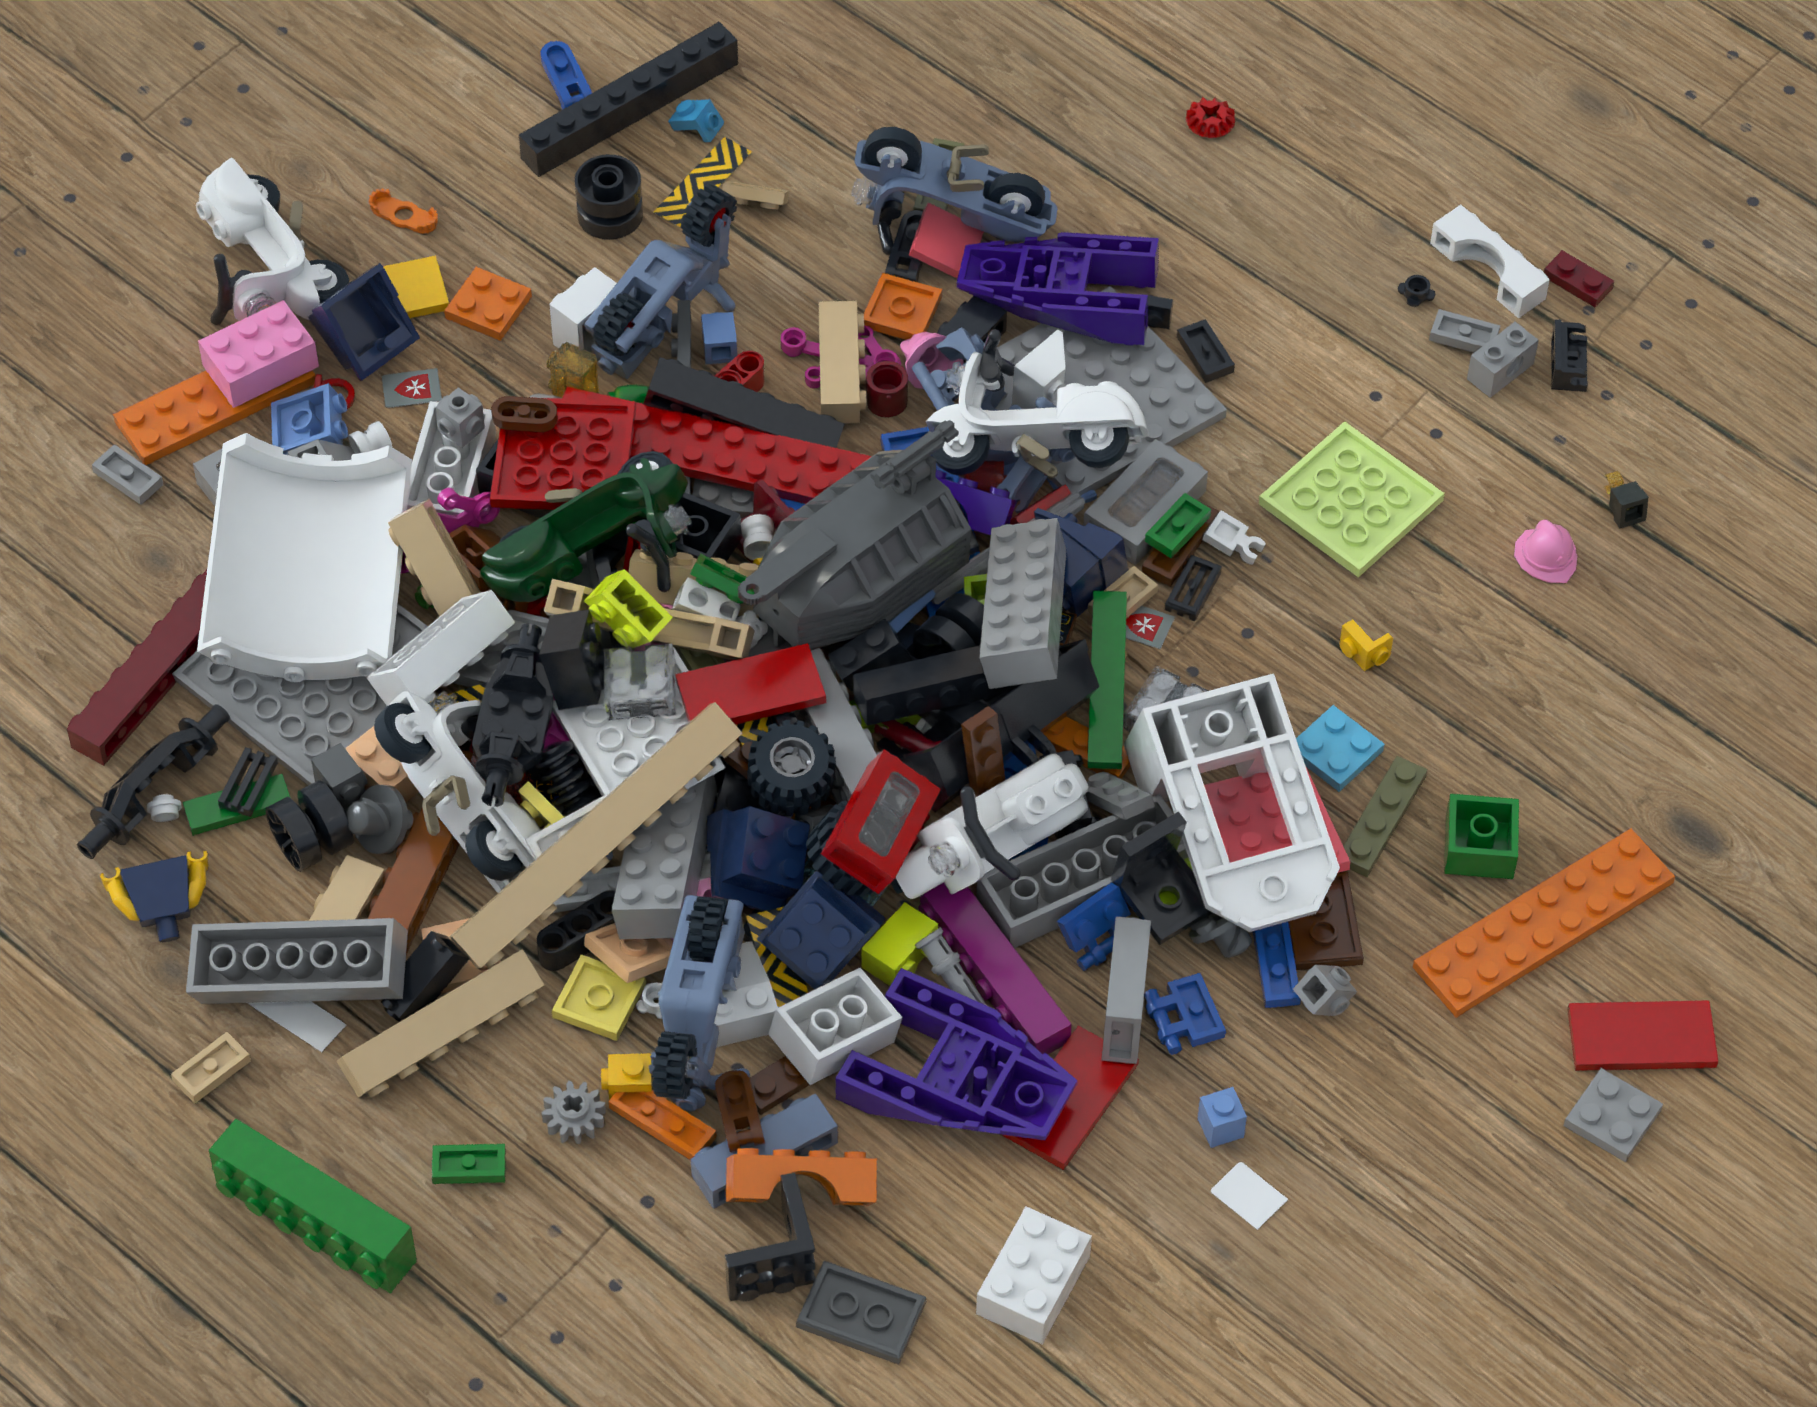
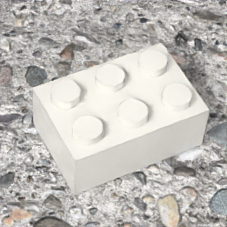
M860 967L777 1008L768 1035L805 1080L812 1085L839 1071L852 1050L864 1056H869L894 1043L903 1017Z
M1026 1206L977 1293L976 1314L1043 1344L1090 1257L1092 1236Z

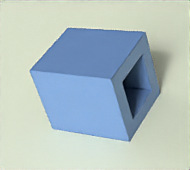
M733 312L701 314L705 364L729 363L737 356V339Z
M1234 1087L1200 1097L1197 1119L1210 1148L1244 1138L1247 1116Z

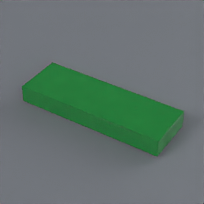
M279 774L270 778L251 817L219 808L218 799L223 791L184 801L183 807L192 836L266 815V807L285 797H290L283 774ZM257 781L252 783L241 803L242 806H245ZM240 786L237 787V789H236V791H235V793H234V795H233V797H232V799H231L230 802L233 801V799H234V797H235V795H236V793H237V791H238V789H239Z

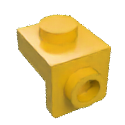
M1353 619L1342 625L1339 642L1340 648L1344 655L1352 658L1363 671L1368 670L1374 665L1380 666L1389 659L1393 643V637L1389 633L1373 641Z
M651 1053L608 1054V1068H601L602 1090H608L609 1100L616 1092L652 1091V1074L649 1072V1065H652Z

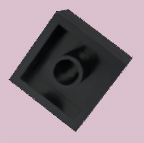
M590 610L550 615L539 656L558 710L597 705L601 691L606 686L605 676L607 670H610V656L608 651L602 648L600 643V626L598 622H593Z

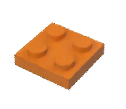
M475 267L444 310L445 319L501 341L532 298L531 288Z
M882 273L865 309L864 326L872 328L873 331L905 340L911 339L915 334L927 332L942 299V289Z

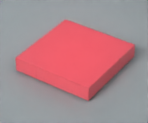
M928 202L923 210L909 256L958 279L965 246L980 243L984 231L967 226L961 221V218Z

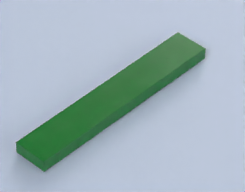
M1093 591L1091 664L1100 687L1090 697L1088 768L1122 769L1127 592Z

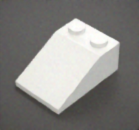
M752 941L742 943L739 954L741 970L739 977L734 978L736 991L722 990V994L727 998L728 1002L726 1004H718L714 1022L719 1027L717 1047L768 1035L775 1010L778 1008L769 978Z

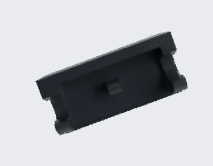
M1555 319L1551 337V390L1587 392V336L1570 334L1572 332L1585 333L1586 326L1581 323L1561 322V320Z

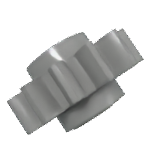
M568 1081L566 1085L567 1090L565 1091L554 1086V1099L545 1097L544 1108L546 1110L542 1111L543 1123L548 1124V1134L554 1135L560 1132L561 1143L566 1142L569 1136H574V1141L580 1144L582 1134H586L592 1139L595 1138L594 1126L597 1128L604 1127V1117L602 1115L606 1113L605 1102L600 1101L599 1090H593L588 1093L587 1082H583L579 1089H574L573 1083Z

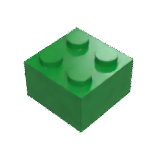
M1450 794L1445 816L1444 874L1514 879L1518 861L1519 799Z

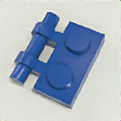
M1113 883L1108 884L1057 920L1069 949L1077 953L1084 948L1086 954L1076 960L1078 966L1083 971H1086L1093 965L1099 966L1106 961V956L1113 950L1116 917L1126 918L1131 914L1119 886ZM1108 931L1110 937L1098 944L1096 938Z
M1201 973L1167 982V992L1169 994L1167 996L1160 997L1157 989H1150L1144 993L1147 1001L1146 1010L1151 1019L1155 1020L1159 1029L1157 1032L1158 1038L1162 1045H1166L1169 1054L1174 1055L1182 1050L1178 1040L1181 1037L1187 1036L1192 1047L1225 1038L1226 1029ZM1176 1010L1180 1021L1171 1024L1167 1013Z

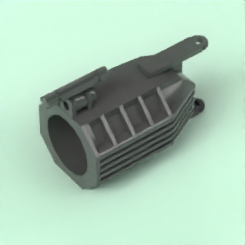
M943 421L934 428L933 432L929 431L904 450L877 452L780 522L758 569L746 577V581H743L738 586V598H740V601L747 603V605L750 603V606L753 604V612L773 628V633L750 649L748 657L807 643L810 650L823 649L834 643L854 639L884 619L888 622L969 563L971 528L950 489L936 478L937 460L931 456L944 446V442L948 443L959 435V431L954 428L953 421ZM753 589L754 594H749L747 591Z

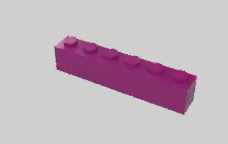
M943 882L921 895L918 910L938 923V928H942L944 931L942 933L943 938L953 953L958 952L960 955L959 959L961 961L958 963L965 974H970L973 978L976 989L983 1000H989L994 1008L1001 1013V1018L1016 1031L1019 1029L1028 1037V1042L1042 1054H1050L1064 1046L1071 1036L1072 1024L971 890L966 887L954 894H950Z

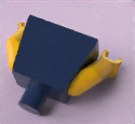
M190 851L187 852V858L184 855L125 869L116 867V875L114 877L105 878L104 873H101L100 878L105 890L109 892L113 904L129 920L139 921L142 927L156 925L159 942H170L180 938L176 920L190 917V909L195 908L199 904L206 885V871L209 867L208 853L203 851L204 856L200 859H193Z

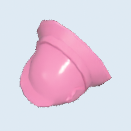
M922 332L913 335L911 339L901 342L900 348L905 354L908 380L915 388L924 389L912 370V366L917 362H923L930 373L934 370L947 371L958 369L964 364L963 359L951 361L937 349L936 345L943 341L946 336Z
M1548 520L1539 521L1535 529L1525 530L1515 542L1514 557L1520 567L1532 577L1547 583H1567L1575 572L1577 565L1576 548L1569 531L1561 525L1553 524Z

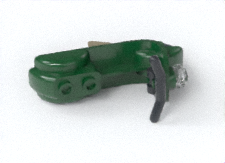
M650 451L632 457L624 463L617 475L601 481L584 492L577 488L548 491L545 494V499L548 503H566L530 525L515 528L503 536L497 545L488 549L482 555V561L486 566L481 569L480 575L487 587L496 595L516 602H533L548 595L552 579L568 582L578 576L583 570L582 564L578 559L579 556L626 529L628 536L640 542L645 555L652 557L657 570V587L659 591L667 592L671 587L670 562L668 558L677 556L675 541L678 539L677 536L681 533L688 534L687 526L692 523L682 506L677 509L674 507L685 494L688 481L680 466L673 464L663 453Z

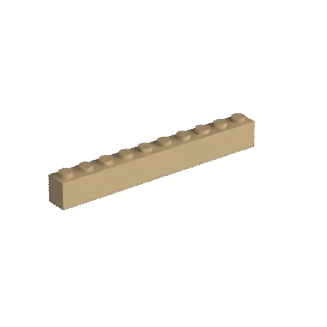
M716 702L709 704L449 938L466 954L477 969L482 968L484 965L488 969L494 966L504 956L501 950L509 942L512 941L514 945H517L531 932L527 927L537 917L542 922L557 909V906L554 904L557 899L563 894L569 898L583 886L580 879L586 873L591 871L593 874H596L610 861L606 856L615 847L621 851L636 838L632 833L641 824L647 828L662 815L658 809L668 800L671 804L678 801L688 791L684 786L692 778L695 777L697 781H700L714 768L710 762L719 754L725 758L740 745L736 739L743 733Z

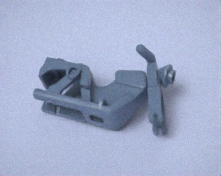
M961 327L946 336L936 347L951 361L957 359L969 361L970 356L974 352L983 355L984 342L977 334L972 336ZM917 362L912 366V370L936 410L938 411L943 407L955 404L954 400L959 397L961 387V368L947 371L934 370L930 373L923 362ZM966 363L961 366L963 371H965ZM1005 387L997 392L986 389L981 403L982 410L998 411L995 408L1006 394L1004 391ZM1039 397L1035 402L1037 408L1056 407L1045 397ZM1016 404L1009 408V410L1022 409ZM1071 448L1048 449L1050 456L1046 461L1049 463L1052 460L1068 462L1074 459L1075 455ZM989 449L988 457L980 468L991 469L1015 463L997 488L1008 490L1010 492L1008 498L1017 500L1015 506L1018 501H1021L1015 510L1016 513H1020L1029 506L1030 501L1048 476L1026 463L1021 454L1019 457H1015L1013 451Z

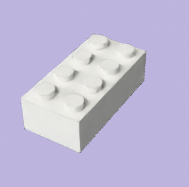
M430 401L412 461L407 510L430 498L437 513L457 516L465 510L454 508L447 511L438 503L437 497L443 489L448 487L452 488L460 496L473 498L479 494L476 468L494 444L496 426L492 420L491 410L483 409L485 429L461 448L438 431L435 407L439 402Z
M492 590L463 597L370 674L367 680L386 706L404 691L416 694L429 703L436 697L434 693L436 689L441 685L446 687L460 677L458 671L465 665L471 666L478 662L484 656L482 650L490 644L494 646L508 636L506 630L515 621Z

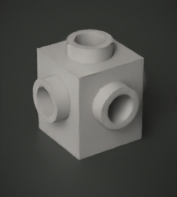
M459 387L449 396H444L435 407L438 431L461 448L485 429L481 401L475 395L467 394Z
M1314 965L1293 988L1303 1001L1304 1006L1313 1015L1337 1016L1343 1013L1350 1005L1349 1000L1357 993L1350 983L1351 978L1344 969L1339 966Z

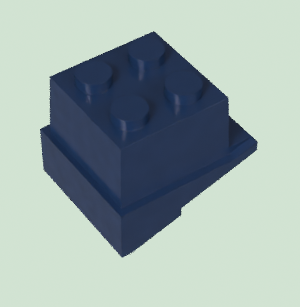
M381 263L371 267L311 310L313 313L308 316L345 370L352 368L359 381L364 380L420 339L418 332L398 298V292Z
M1037 508L1034 511L1035 520L1058 519L1066 546L1062 611L1077 614V617H1079L1088 609V603L1093 600V591H1104L1129 570L1124 539L1119 534L1088 523L1086 526L1078 524L1077 518L1072 513H1068L1063 518Z
M750 806L734 812L722 809L707 816V852H710L711 897L738 900L745 907L763 912L781 907L784 908L787 898L796 894L803 884L807 852L806 845L810 824Z
M815 871L757 938L759 942L813 989L833 981L886 919L861 896L859 897L857 894L851 896L842 889L838 891L833 888L834 884L830 880L826 882L821 878L823 874L820 871Z

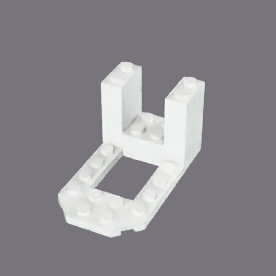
M1274 673L1143 708L1124 743V747L1138 788L1150 793L1152 797L1160 794L1165 802L1170 801L1174 814L1179 811L1187 823L1182 839L1205 908L1248 932L1316 914L1340 866ZM1233 764L1236 765L1238 774L1243 779L1251 777L1256 773L1268 772L1292 846L1230 862L1200 773Z

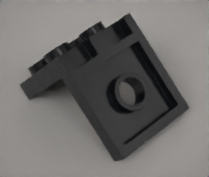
M1179 811L1122 845L1111 877V881L1119 886L1124 899L1139 919L1151 920L1150 934L1159 945L1213 913L1205 908L1194 873L1177 851L1187 823ZM1164 891L1172 892L1176 895L1178 902L1173 905L1164 904L1160 900L1159 894Z
M795 1172L781 1175L782 1213L790 1241L726 1254V1286L730 1301H750L759 1295L772 1292L787 1293L795 1287L814 1283L815 1275L813 1270H815V1259L813 1253H815V1246Z

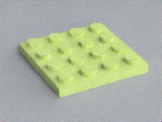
M1344 421L1259 496V505L1351 573L1360 577L1441 504L1445 493Z

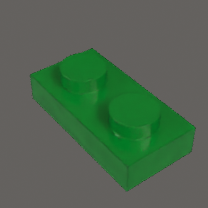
M1184 493L1145 534V542L1172 558L1211 517V509Z
M700 554L690 575L696 577L695 580L702 586L707 588L716 587L725 592V595L730 600L743 604V601H740V598H738V586L743 581H746V576ZM749 589L747 593L753 595L754 591L753 589Z
M505 1144L433 1145V1184L505 1182Z

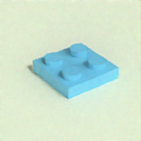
M1334 705L1296 738L1305 766L1338 792L1383 752L1385 745Z

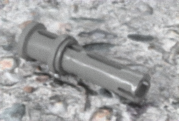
M941 927L914 944L917 949H922L932 964V972L936 973L937 976L941 975L951 990L986 1005L958 963L961 961L959 959L960 955L958 952L953 953L943 938L942 933L944 931Z

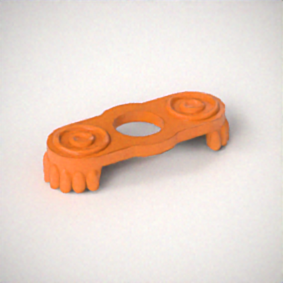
M376 189L372 192V195H369V204L372 212L378 217L390 221L396 227L408 228L421 234H428L437 227L438 213L433 207L428 212L418 208L412 202L393 198L390 195L389 189ZM401 209H409L413 212L412 217L407 220H400L396 218L395 214Z

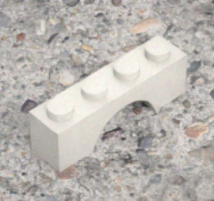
M1459 205L1434 222L1430 244L1452 262L1476 260L1493 268L1500 278L1496 300L1516 317L1520 318L1546 300L1550 280L1546 274L1527 261L1521 252L1514 250L1502 240L1497 232L1492 231L1483 224L1474 213H1470L1462 205Z

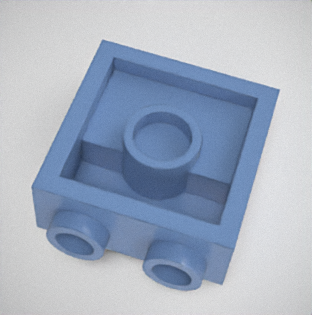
M327 383L272 402V445L284 448L283 454L288 455V451L317 439L343 445V439L348 437L347 426L342 420V413L347 411V404L343 395L338 394Z

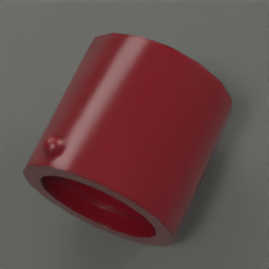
M894 361L877 362L870 367L866 376V404L868 409L879 417L890 418L899 415L905 410L908 402L907 371L902 365Z

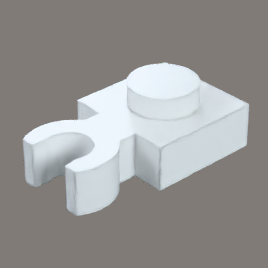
M1222 510L1202 539L1229 557L1234 550L1239 552L1241 559L1251 565L1254 564L1257 555L1252 553L1249 548L1262 552L1266 544L1259 537H1248L1245 535L1249 527Z

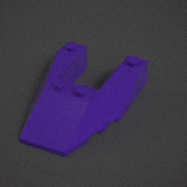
M1062 232L1058 233L1056 239L1038 241L1036 236L1025 237L1024 243L1005 245V240L969 244L965 246L957 279V288L986 302L998 305L1024 319L1110 343L1144 345L1148 328V295L1086 291L1087 284L1155 288L1159 270V238Z
M901 968L887 990L885 997L903 1017L902 1025L938 1040L917 1078H913L852 1050L835 1078L836 1099L873 1115L930 1125L1046 1140L1075 1089L1077 1080L1048 1054H1042L1029 1043L1028 1037L1019 1029L1016 1031L1001 1018V1013L996 1009Z

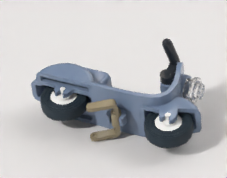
M882 127L874 130L867 140H861L857 144L855 164L864 176L862 179H856L851 196L855 197L856 205L860 206L863 203L866 204V208L874 211L872 225H877L882 250L886 255H890L894 244L890 225L893 220L901 217L905 191L927 196L962 209L961 221L967 226L989 233L999 240L1017 243L1024 242L1025 237H1040L1056 222L1057 205L1050 200L1051 192L1049 188L1041 185L1033 177L1021 173H1009L969 158L988 155L989 147L987 145L957 146L953 151L934 144L920 141L913 133L898 127Z

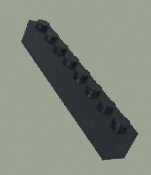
M717 22L519 134L521 160L538 177L544 175L738 65V40L720 22Z

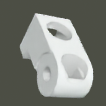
M688 577L677 593L672 610L736 621L741 606L739 603L730 600L725 594L712 588L704 587Z

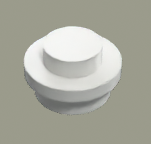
M169 794L157 795L153 797V801L146 805L147 812L151 814V819L156 822H167L177 819L182 808L181 801L174 799V796Z

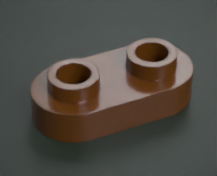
M504 396L497 399L491 407L493 423L498 428L504 430L546 432L554 428L558 421L556 405L544 398Z

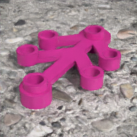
M864 326V333H858V339L865 340V348L870 355L865 354V358H859V365H865L866 376L870 367L877 362L894 361L901 365V360L897 354L891 350H882L874 338L872 328ZM792 327L782 332L781 349L786 355L797 357L805 353L820 357L819 343L807 341L803 330ZM866 335V336H868V337H867V338H861L860 336ZM812 366L805 371V383L808 387H820V366ZM811 376H818L819 378H817V379H812V378H810V377H811Z
M450 487L443 489L439 493L437 501L445 510L450 511L454 508L465 510L457 516L438 513L448 533L464 524L479 527L480 524L492 522L499 514L500 508L491 507V492H483L471 498L460 496ZM404 551L402 555L401 574L409 572L405 564L406 555Z

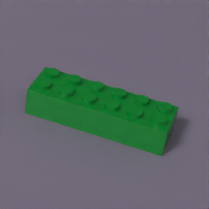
M235 1118L208 1150L216 1187L222 1194L228 1198L235 1196L243 1201L246 1207L255 1215L262 1216L264 1214L272 1219L274 1224L284 1233L296 1234L302 1238L303 1242L311 1250L318 1253L320 1251L325 1252L343 1270L349 1271L352 1269L357 1272L370 1287L374 1289L381 1287L391 1294L417 1262L411 1226Z

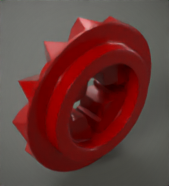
M1202 97L1199 103L1192 102L1190 109L1186 113V122L1190 130L1195 134L1205 138H1218L1228 134L1235 125V112L1233 108H1229L1227 101L1218 102L1216 97L1212 101H1208ZM1213 113L1217 114V115H1216V118H1215V117H1209V118H1206V119H1205L1206 114H1208V115H1212Z

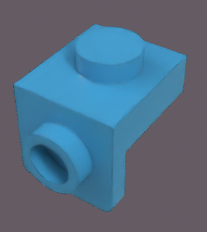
M710 99L685 100L681 102L668 121L674 131L697 130L704 142H711L724 125V120Z

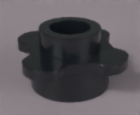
M1412 275L1406 279L1405 283H1400L1398 286V292L1406 297L1407 304L1411 307H1417L1423 301H1432L1435 298V291L1430 289L1429 280L1422 275Z

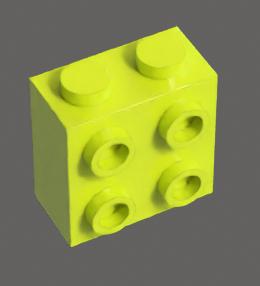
M625 569L607 576L584 600L589 606L588 610H590L591 615L600 623L606 622L614 630L612 633L614 638L625 647L630 646L632 649L651 642L673 618Z

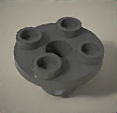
M374 785L368 788L362 794L359 801L351 804L346 812L349 830L355 834L363 848L374 854H391L401 844L406 831L413 824V814L407 809L402 794L391 785Z
M1215 913L1190 926L1189 937L1193 943L1199 944L1213 939L1222 955L1226 958L1242 954L1252 943V938L1245 929Z

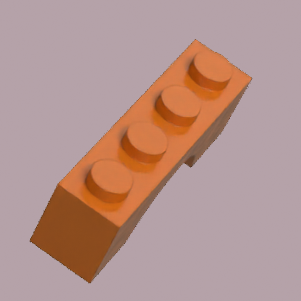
M739 1148L737 1149V1154L729 1156L726 1160V1202L763 1203L769 1200L772 1191L781 1180V1175L794 1172L796 1175L807 1176L819 1182L829 1194L833 1205L869 1206L877 1202V1159L866 1158V1152H844L843 1158L830 1157V1151L824 1150L809 1151V1156H795V1150L776 1149L773 1150V1155H759V1149Z

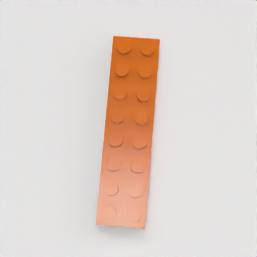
M1630 828L1414 960L1413 969L1457 1018L1674 883L1675 875Z

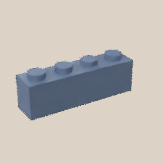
M815 1093L806 1099L799 1098L793 1101L787 1109L775 1115L769 1114L761 1118L760 1123L765 1144L755 1146L754 1143L740 1146V1148L759 1149V1155H773V1150L790 1149L795 1150V1156H809V1151L826 1150L838 1143V1125ZM727 1139L714 1147L701 1149L691 1158L692 1178L713 1209L726 1203V1160L729 1156L737 1154V1151L730 1152Z

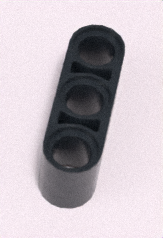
M610 890L598 894L546 926L538 933V959L543 968L549 971H558L578 960L581 954L586 955L591 952L584 946L585 934L615 923L613 914H606L612 911L615 891ZM580 929H586V930H587V931H585V932H577V931L580 930ZM551 947H558L556 950H548Z

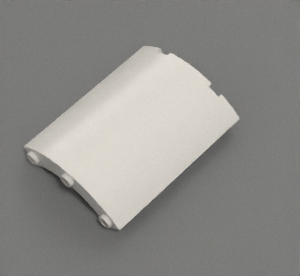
M248 433L223 443L197 652L209 657L216 664H226L257 674L280 677L289 682L346 679L359 676L368 677L390 659L393 653L403 549L401 546H396L392 541L388 531L390 528L388 522L396 515L407 510L412 459L389 445L369 452L352 454L351 460L334 461L332 455L303 453L302 458L285 455L283 454L284 448L266 443Z

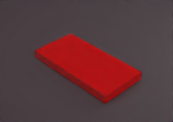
M808 643L675 674L676 684L689 722L713 702H716L735 725L826 703V694Z
M1710 1000L1569 1003L1567 1010L1575 1071L1600 1070L1601 1068L1604 1070L1717 1068L1718 1055Z
M1078 1025L1053 1059L1077 1080V1085L1047 1139L1039 1140L1010 1135L1003 1136L1064 1170L1138 1066L1139 1059L1137 1064L1103 1061V1039Z

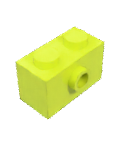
M904 902L861 948L862 968L889 986L901 968L915 973L918 964L926 955L922 949H917L914 944L938 929V923Z

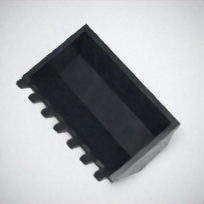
M1085 639L1059 646L1062 654L1058 657L1057 679L1020 684L1007 694L980 700L998 715L1003 762L1013 755L1027 767L1039 761L1037 755L1027 746L1029 743L1045 757L1056 753L1055 746L1043 733L1084 704L1100 687L1087 653L1089 648ZM928 721L926 722L931 728L924 733L910 722H905L903 725L933 742H942L933 748L912 753L905 748L901 749L894 742L883 738L877 742V748L881 752L885 749L890 754L898 757L907 766L928 778L930 782L941 789L931 807L934 812H937L959 796L964 786H970L962 727L949 736Z

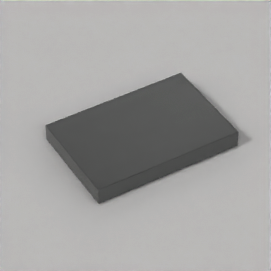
M824 1260L798 1316L796 1328L899 1365L926 1304V1297Z

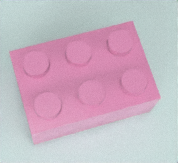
M284 300L198 341L203 367L233 408L319 367L315 341Z

